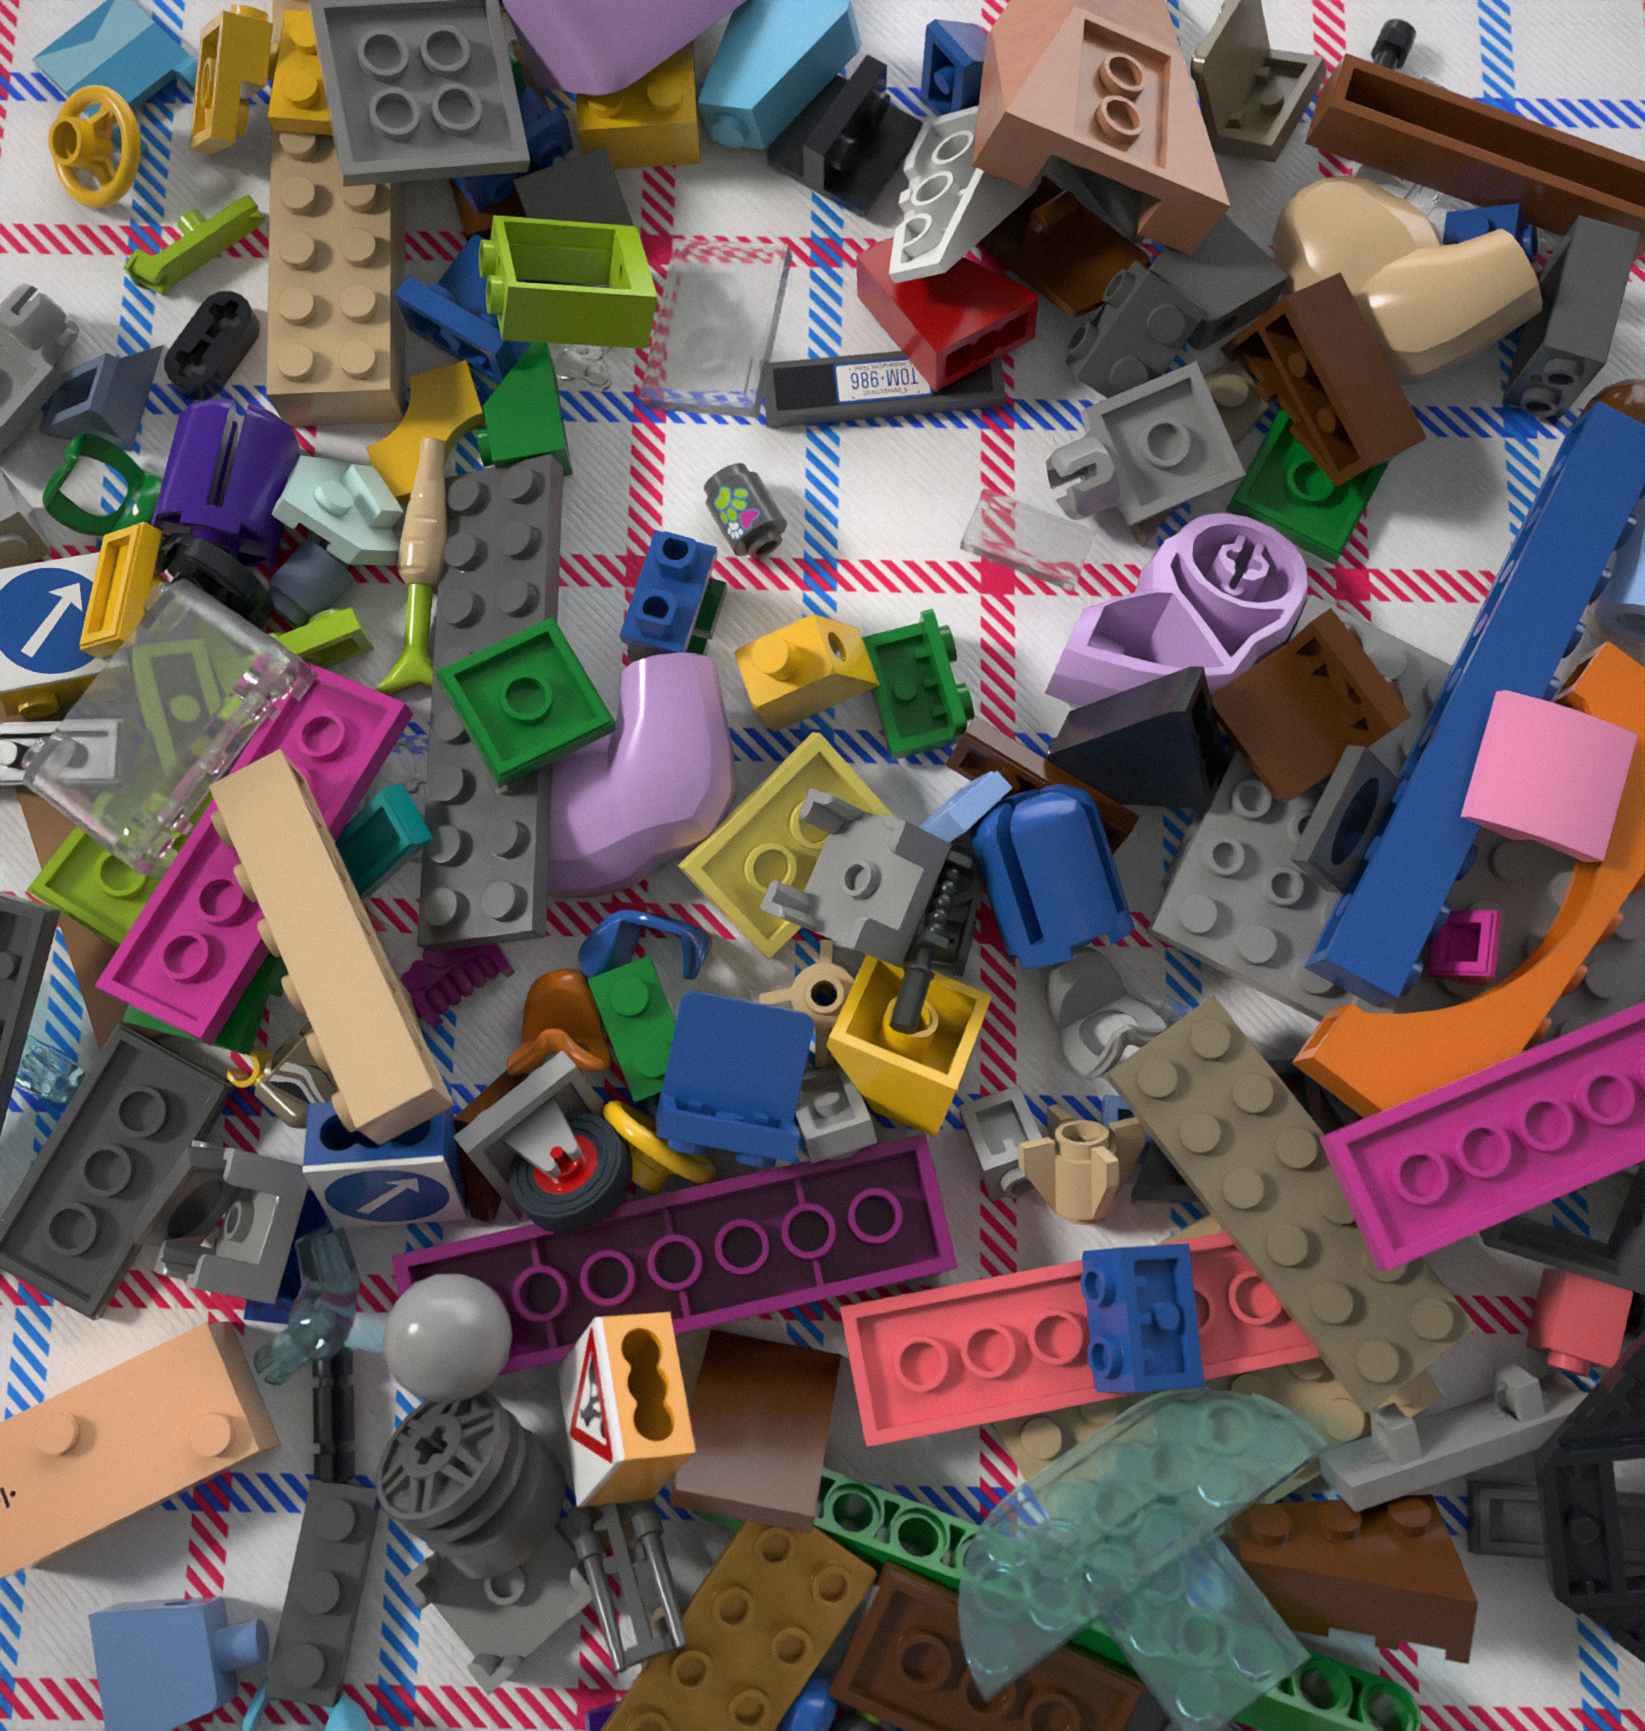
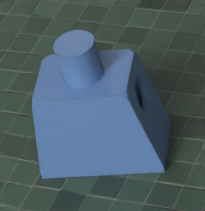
M219 1596L122 1602L89 1615L105 1731H169L210 1713L237 1697L238 1683L235 1670L265 1663L269 1656V1640L264 1622L258 1619L228 1627L225 1602Z

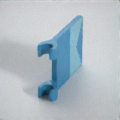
M106 0L32 58L35 65L68 98L83 87L101 85L120 94L131 110L134 111L175 77L180 80L193 97L195 94L198 59L189 55L133 0ZM101 104L91 105L83 113L90 118L100 110ZM117 122L110 139L122 153L121 132ZM140 138V156H142L149 148L147 144Z

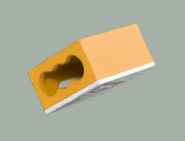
M670 1312L595 1317L557 1369L577 1507L652 1499L696 1453Z

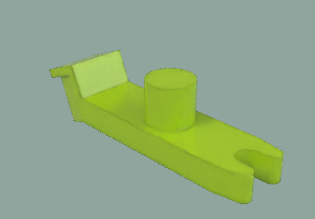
M246 195L233 202L208 220L198 210H189L179 218L177 224L185 236L154 257L136 249L123 268L135 286L140 288L143 284L164 296L173 285L254 231L265 221V218L259 212V206L250 195Z

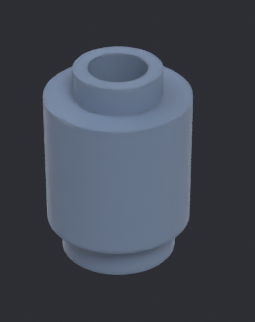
M306 538L268 582L271 587L268 593L274 602V611L296 628L307 625L308 620L315 614L329 610L355 580L353 575L347 570L351 564L345 563L326 551L330 542L324 538L318 545Z

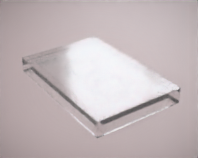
M675 239L639 397L645 409L759 418L792 261V253L787 244Z

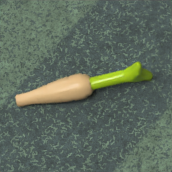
M436 438L421 439L419 465L410 501L408 502L400 540L398 573L405 584L409 586L403 651L388 676L375 688V691L387 696L402 692L420 683L432 688L434 663L428 654L433 589L438 586V579L441 577L445 565L443 553L448 535V515L443 469L445 442Z

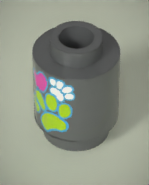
M735 463L719 470L708 479L704 485V491L708 497L706 507L735 555H750L752 559L761 558L774 551L782 543L781 534L787 527V521L758 473L749 472L744 463Z

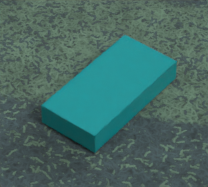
M401 782L384 787L345 826L335 844L360 899H363L376 892L433 839V836Z

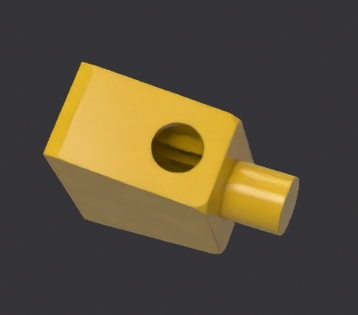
M819 615L807 616L739 647L734 652L753 708L773 732L880 686L860 630L857 627ZM839 651L841 655V660H839L834 653Z

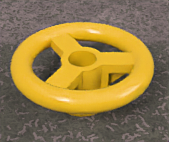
M90 85L73 93L63 104L57 119L51 125L48 136L49 150L53 157L59 181L70 197L77 203L89 208H106L118 202L128 192L136 177L141 154L138 124L133 111L125 99L108 87ZM101 104L100 110L89 119L79 118L82 112L89 106ZM118 122L122 139V153L116 172L110 158L112 152L110 138ZM74 168L89 170L97 178L101 189L91 190L85 187L78 179Z
M610 1101L604 1106L603 1116L605 1120L625 1138L626 1146L632 1157V1181L637 1185L658 1194L668 1178L673 1175H681L701 1185L712 1183L716 1180V1167L705 1155L686 1154L669 1148L667 1146L669 1139L657 1136L656 1120L620 1101Z

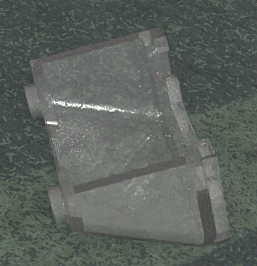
M184 578L173 584L165 581L153 590L144 605L146 615L52 735L50 737L43 736L38 739L26 752L21 766L26 769L23 778L25 786L135 872L160 880L163 879L179 853L171 847L175 840L172 837L174 831L183 835L188 834L194 826L188 819L210 792L209 785L220 779L267 717L274 721L281 713V710L273 702L276 699L279 701L283 700L288 694L300 701L318 677L314 670L300 656Z

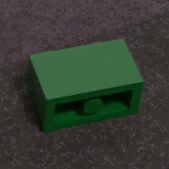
M648 955L588 979L634 1103L641 1110L659 1103L676 1023L656 968Z

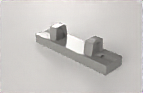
M1514 1362L1493 1369L1494 1394L1414 1421L1401 1412L1395 1403L1374 1409L1370 1412L1372 1435L1318 1453L1322 1477L1355 1512L1540 1449L1588 1393L1581 1391L1573 1381L1561 1372L1537 1379L1523 1370L1520 1364Z

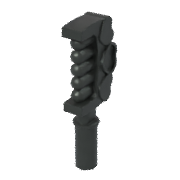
M952 850L947 855L906 954L907 957L913 960L911 964L904 966L903 971L905 974L889 1023L890 1028L899 1033L911 1035L916 1032L930 981L935 976L934 972L930 970L932 962L948 946L949 939L942 935L949 918L952 898L956 892L960 877L970 869L973 859Z

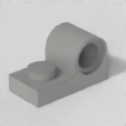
M839 1063L804 1073L795 1116L808 1158L812 1163L825 1159H845L853 1156L863 1147L878 1143L872 1120L861 1093Z

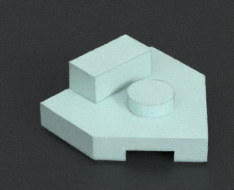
M300 456L287 479L282 495L276 502L272 515L292 529L300 522L314 533L328 540L330 544L326 551L347 564L395 566L398 562L400 542L391 528L404 511L375 466L351 464L350 466L347 460Z

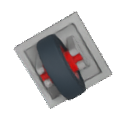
M563 1050L546 1064L534 1070L527 1079L489 1109L477 1115L469 1125L453 1136L519 1219L525 1215L545 1231L570 1234L589 1230L611 1216L624 1201L632 1182V1157L623 1138L612 1125L607 1123L603 1116V1105L577 1066Z

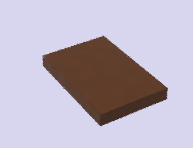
M711 1329L689 1415L696 1453L675 1474L669 1505L811 1533L841 1354Z

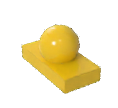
M141 522L104 535L79 650L99 659L138 647L141 633L153 634L161 632L174 622L179 610L177 592L171 582L162 575L154 573L163 531L146 522Z

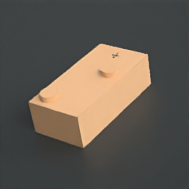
M231 1321L206 1322L0 1422V1579L31 1569L282 1445Z

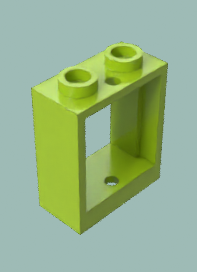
M493 215L491 239H482L480 242L479 273L481 278H487V313L497 314L502 340L648 349L657 293L637 226ZM516 279L607 285L608 288L517 282Z

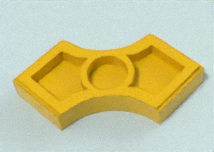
M466 360L409 376L410 401L404 418L386 438L366 447L371 466H375L399 505L410 501L419 465L421 439L436 438L445 442V466L446 459L457 441L466 433L484 425L486 422Z

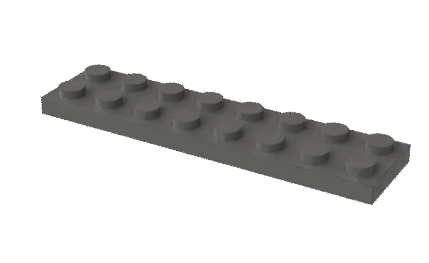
M552 454L509 463L498 468L491 467L444 478L448 535L443 553L445 565L442 575L438 579L424 822L433 839L423 847L417 938V946L430 952L546 938L552 763L498 788L437 682L436 671L552 616L557 622L563 465Z

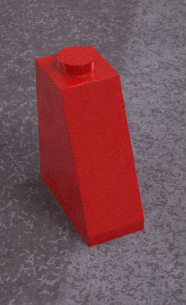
M894 236L886 241L873 244L865 252L856 256L857 297L900 350L905 353L913 366L935 392L1035 339L1038 296L1031 289L965 257H962L945 273L894 283L889 276Z

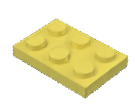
M812 732L717 826L710 837L702 841L677 866L748 942L767 959H770L801 928L799 925L760 910L768 887L772 881L776 880L804 892L828 836V832L801 820L799 817L809 789L813 788L835 796L864 812L883 818L884 814L895 817L821 733Z

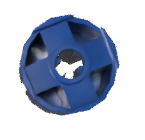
M1064 784L1046 786L1039 791L1032 789L1014 794L997 802L972 825L970 842L1009 963L1018 957L1021 968H1034L1070 961L1074 959L1071 950L1083 947L1107 933L1110 945L1129 935L1135 927L1097 804L1086 790Z

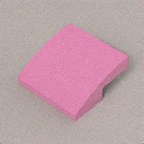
M1506 690L1497 691L1460 817L1514 841L1532 839L1582 862H1603L1638 735L1597 717L1549 701Z

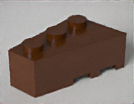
M1341 272L1285 296L1220 348L1230 362L1240 358L1260 381L1254 390L1265 403L1275 399L1290 416L1295 424L1292 425L1289 431L1337 487L1392 460L1427 439L1414 410L1407 401Z
M1433 1494L1404 1495L1355 1512L1344 1499L1226 1506L1222 1567L1237 1620L1323 1637L1329 1636V1627L1375 1636V1647L1398 1651L1399 1641L1445 1649V1660L1469 1664L1478 1601Z

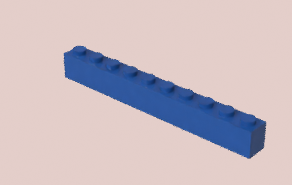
M1598 401L1570 426L1397 777L1401 782L1344 895H1339L1304 966L1305 969L1373 1006L1398 999L1399 996L1405 997L1415 986L1423 969V962L1417 959L1427 937L1432 939L1438 934L1450 914L1451 904L1445 901L1454 881L1463 879L1477 858L1479 847L1474 845L1473 841L1481 826L1460 816L1496 692L1506 690L1551 701L1560 682L1558 678L1553 676L1561 658H1566L1573 652L1585 632L1586 625L1580 622V618L1587 604L1590 605L1598 599L1611 578L1612 571L1605 566L1612 552L1619 550L1624 545L1636 526L1637 517L1631 515V512L1638 498L1642 499L1645 496L1644 424Z

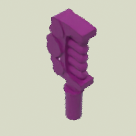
M500 944L436 952L424 949L422 953L423 960L414 961L409 971L401 975L400 980L411 995L418 1020L424 1017L430 1025L436 1028L444 1022L440 1015L445 1014L449 1010V1004L453 1006L458 1005L462 1000V996L468 997L473 994L474 987H484L487 983V978H497L500 972L508 978L515 973V970Z

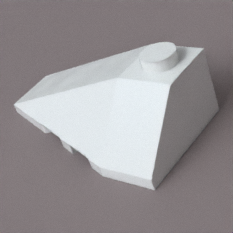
M979 105L925 120L904 164L903 172L909 180V186L907 190L900 193L899 206L905 215L904 222L895 229L889 268V276L894 283L937 275L949 270L1036 191L1052 154L1027 189L1005 179L996 178L988 172L972 166Z

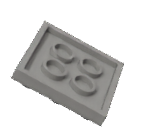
M309 0L310 19L343 187L528 172L530 157L498 0Z

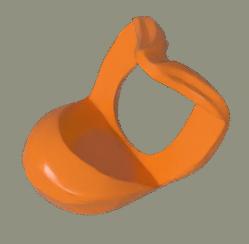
M558 969L543 974L533 982L524 1005L522 1041L507 1060L508 1075L530 1074L543 1064L550 1053H559L562 1050L579 1070L596 1072L610 1068L612 1053L603 1039L602 1017L588 979L582 973L574 969Z

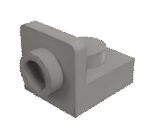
M1020 1085L958 1106L961 1121L981 1168L989 1199L995 1201L1004 1197L1021 1198L1036 1191L1035 1187L1019 1168L1018 1143L1040 1139L1042 1136Z

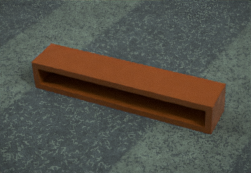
M1345 53L1319 94L1305 141L1307 145L1482 208L1520 203L1527 224L1563 237L1579 215L1636 231L1640 235L1633 262L1645 252V161L1347 53Z

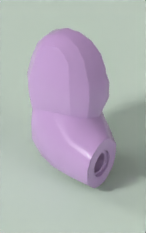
M1227 513L1199 516L1185 525L1178 534L1166 539L1142 568L1135 593L1119 596L1083 609L1050 679L1045 694L1078 707H1083L1187 667L1201 666L1204 667L1210 695L1212 696L1216 691L1285 645L1303 609L1308 587L1305 561L1293 543L1274 528L1254 519Z
M679 652L653 655L632 662L621 673L619 709L615 721V732L552 762L547 895L558 898H586L633 888L666 863L687 857L702 841L710 837L717 826L727 817L736 797L734 750L717 665L712 658L695 653Z

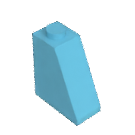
M747 0L733 10L697 101L712 143L722 144L730 148L748 147L766 150L859 52L862 42L851 0Z

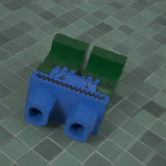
M654 531L620 633L621 642L629 644L627 653L630 664L653 655L682 652L707 655L709 649L708 639L712 640L728 591L726 582L710 578L718 554L717 547L668 531Z

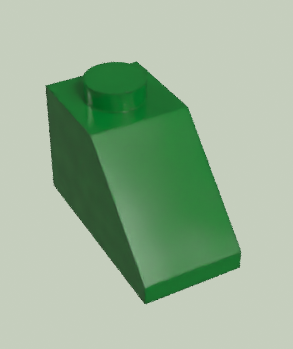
M532 342L483 405L487 429L476 431L481 460L484 467L494 465V468H498L509 463L552 454L563 465V476L573 475L555 366L548 343Z

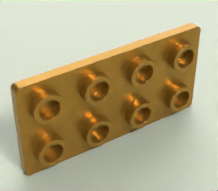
M744 1520L680 1613L688 1646L684 1649L674 1650L648 1660L600 1731H774L876 1579V1571L869 1563L814 1525L812 1532L807 1533Z

